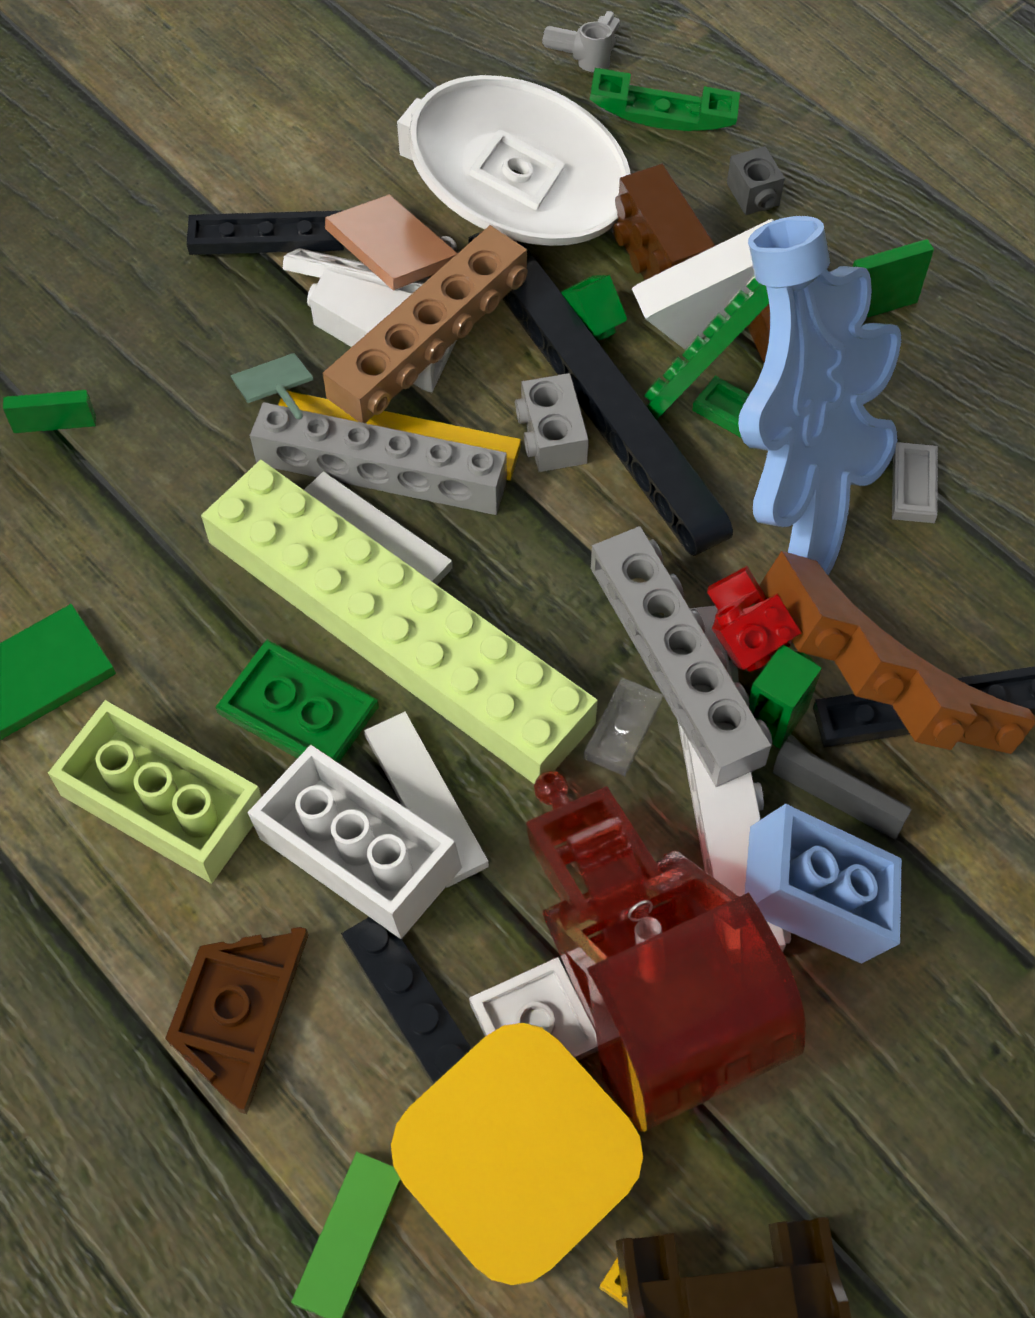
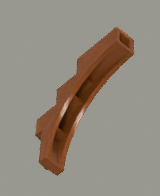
M781 551L759 586L766 598L777 593L780 595L793 620L800 628L801 634L791 639L797 651L835 661L857 697L892 705L915 742L952 750L957 742H962L1012 754L1035 725V716L1030 709L1003 701L973 688L907 649L858 609L832 582L816 560Z

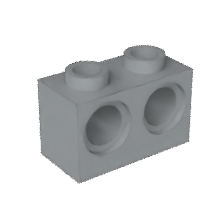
M570 373L522 381L521 399L515 400L516 414L519 424L526 423L528 432H524L525 449L528 457L535 456L538 472L587 464L588 436Z

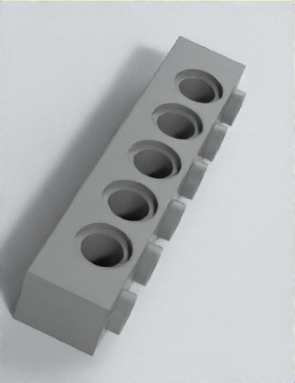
M262 403L250 434L256 463L261 459L272 468L318 477L324 471L341 483L497 515L507 483L506 452L301 410L303 418L298 420L288 407Z
M638 526L592 545L591 570L715 787L765 766L772 745L771 734L762 720L756 721L749 709V699L743 686L739 682L734 683L726 671L727 663L721 649L717 645L712 646L707 639L705 626L700 614L696 609L690 610L683 599L682 585L675 574L669 575L664 567L663 556L654 539L648 540L642 528ZM642 578L647 582L638 583L631 579ZM663 613L666 614L668 617L656 618L651 614ZM676 648H682L689 651L690 653L687 655H679L673 652L672 650ZM706 685L710 687L712 691L700 692L696 690L693 686ZM727 722L735 729L729 731L722 730L715 723Z

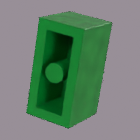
M785 645L779 647L755 680L749 696L750 711L756 721L762 720L766 724L771 734L772 744L779 749L807 712L822 667L815 664L809 655L797 650L793 651Z

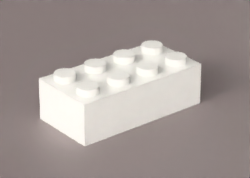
M312 745L299 756L247 812L259 838L400 939L404 937L462 868L456 843L453 839Z

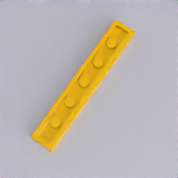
M287 391L300 410L358 422L328 399ZM280 398L278 405L288 407L283 399ZM388 411L374 415L366 422V424L506 452L507 480L510 481L521 448V439Z

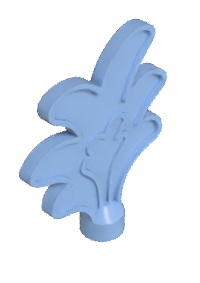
M793 216L778 219L761 226L748 239L755 278L767 288L770 306V336L763 369L755 387L740 411L738 424L742 440L749 448L768 450L765 466L753 500V515L756 521L761 524L779 527L793 525L788 553L816 560L826 574L829 575L843 541L849 510L850 486H865L873 483L885 471L895 453L897 443L895 424L892 420L873 417L866 411L863 405L877 397L888 384L898 360L901 332L899 327L893 324L869 323L862 325L867 317L871 301L870 273L863 267L840 266L829 272L827 268L830 264L823 223L814 217Z

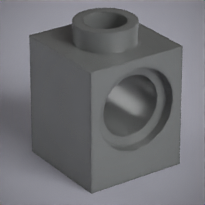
M766 146L730 157L727 185L745 215L766 211L780 205L785 177Z

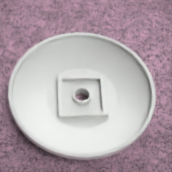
M479 75L457 78L445 82L427 93L416 107L410 123L408 134L409 149L421 178L444 204L478 227L486 229L491 225L512 240L519 242L559 246L591 240L602 235L617 223L618 216L615 197L619 193V179L631 174L627 159L616 139L598 119L577 103L553 90L528 81L503 76ZM512 170H516V171L520 172L521 174H517V173L513 172Z

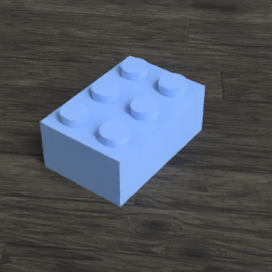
M784 804L750 826L743 911L862 964L900 944L902 858L790 805Z

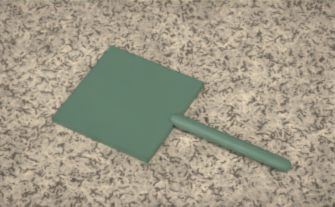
M295 353L230 375L247 403L278 393L295 418L298 420L303 418L302 411L286 390L312 381L313 377Z

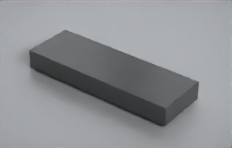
M786 741L778 753L773 774L896 840L912 810L909 806L791 742Z

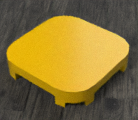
M526 1023L503 1025L485 1036L408 1107L395 1126L391 1142L393 1166L403 1185L470 1261L474 1268L490 1280L509 1285L533 1282L550 1271L629 1193L639 1178L643 1161L640 1135L629 1117L557 1038L542 1027Z

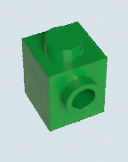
M593 275L561 292L597 341L617 332L615 326L628 320L610 275Z

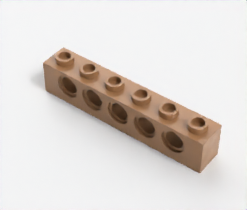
M489 225L323 372L326 398L361 423H366L374 415L381 414L393 397L402 389L412 386L418 375L427 366L438 362L449 346L458 338H464L482 316L493 312L505 295L512 289H518L524 283L528 273L527 249Z

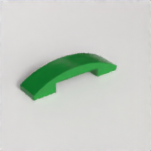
M601 68L594 69L589 100L606 111L626 120L645 126L680 131L713 130L736 125L740 92L704 86L701 97L633 86L630 85V73Z

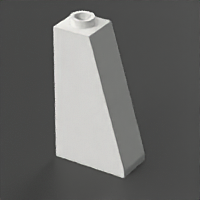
M770 219L634 286L632 290L645 319L683 349H686L697 335L704 337L705 335L702 332L717 313H721L724 317L727 315L724 308L740 289L746 294L750 291L746 285L754 275L748 239L755 230L774 220Z
M324 270L318 283L312 284L308 293L307 304L311 307L315 326L352 347L412 293L397 289L392 290L387 286ZM456 341L446 349L443 357L438 362L427 366L418 375L413 384L425 391L433 392Z

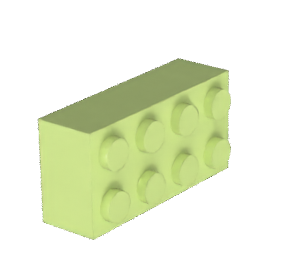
M106 700L48 772L62 797L211 884L254 826L247 812L261 798L257 785Z

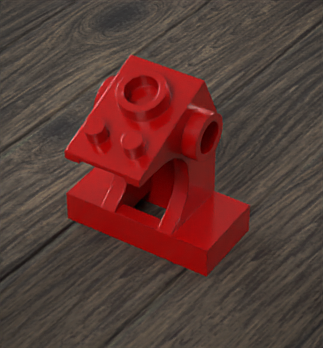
M748 566L717 581L707 589L708 595L718 609L712 630L733 664L738 668L753 671L762 667L771 659V656L777 652L780 646L790 647L791 639L801 634L800 628L793 620L780 595L777 593L766 598Z

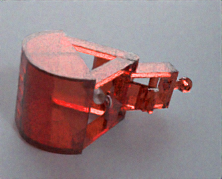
M547 771L539 775L535 780L534 793L541 803L551 805L553 810L526 822L530 848L562 901L544 909L543 916L579 1000L596 1032L602 1076L631 1122L641 1132H646L802 1055L805 1048L806 1022L801 997L786 958L770 926L750 893L748 892L739 897L677 850L663 855V859L655 862L607 786L570 802L567 797L568 784L561 773ZM567 841V844H565V845H563V846H560V847H558V848H556V849L554 848V846H557V845H559V844H561V843ZM576 861L588 892L581 893L565 865ZM666 900L668 901L667 903L662 904V905H660V906H658V907L652 909L653 906H655V905H657V904H659V903H661V902H663V901H666ZM600 931V934L588 938V936Z

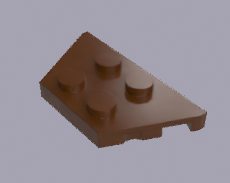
M292 928L291 933L263 938L260 934L241 938L235 943L218 942L200 946L165 1039L168 1044L240 1113H248L309 936L306 928Z

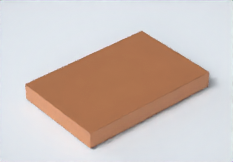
M390 194L325 217V229L392 290L434 275L458 254Z

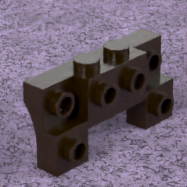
M828 1217L768 1224L774 1268L680 1278L674 1233L616 1240L622 1297H627L629 1318H851L848 1298L836 1264Z

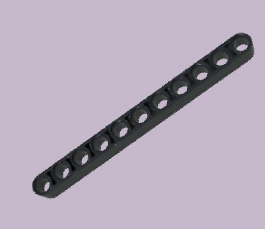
M481 232L470 236L468 238V244L473 239H475ZM515 241L527 249L523 242ZM527 249V277L518 289H512L502 298L557 375L570 373L579 405L684 549L690 555L696 556L732 538L733 528L725 510Z

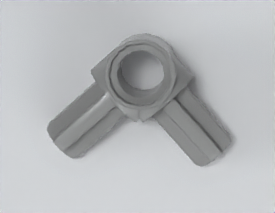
M607 11L605 16H600L597 22L585 23L580 26L577 32L547 26L542 43L546 48L573 53V59L578 60V65L583 70L594 72L595 68L607 69L610 66L611 51L616 42L615 33L620 25V20L614 17V12Z

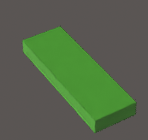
M356 1151L293 1296L292 1305L321 1318H345L402 1182L393 1166Z

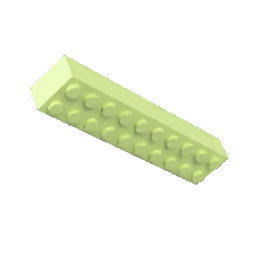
M261 459L201 515L210 544L537 787H541L596 724L598 701L596 698Z

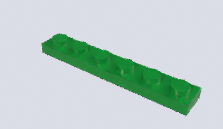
M755 274L746 285L750 291L746 294L740 289L724 308L727 315L724 317L721 313H717L704 329L702 334L706 338L703 339L697 335L682 354L686 359L683 361L678 356L662 375L666 380L664 381L658 377L646 391L644 397L649 400L646 407L656 420L769 304L767 288L756 280Z

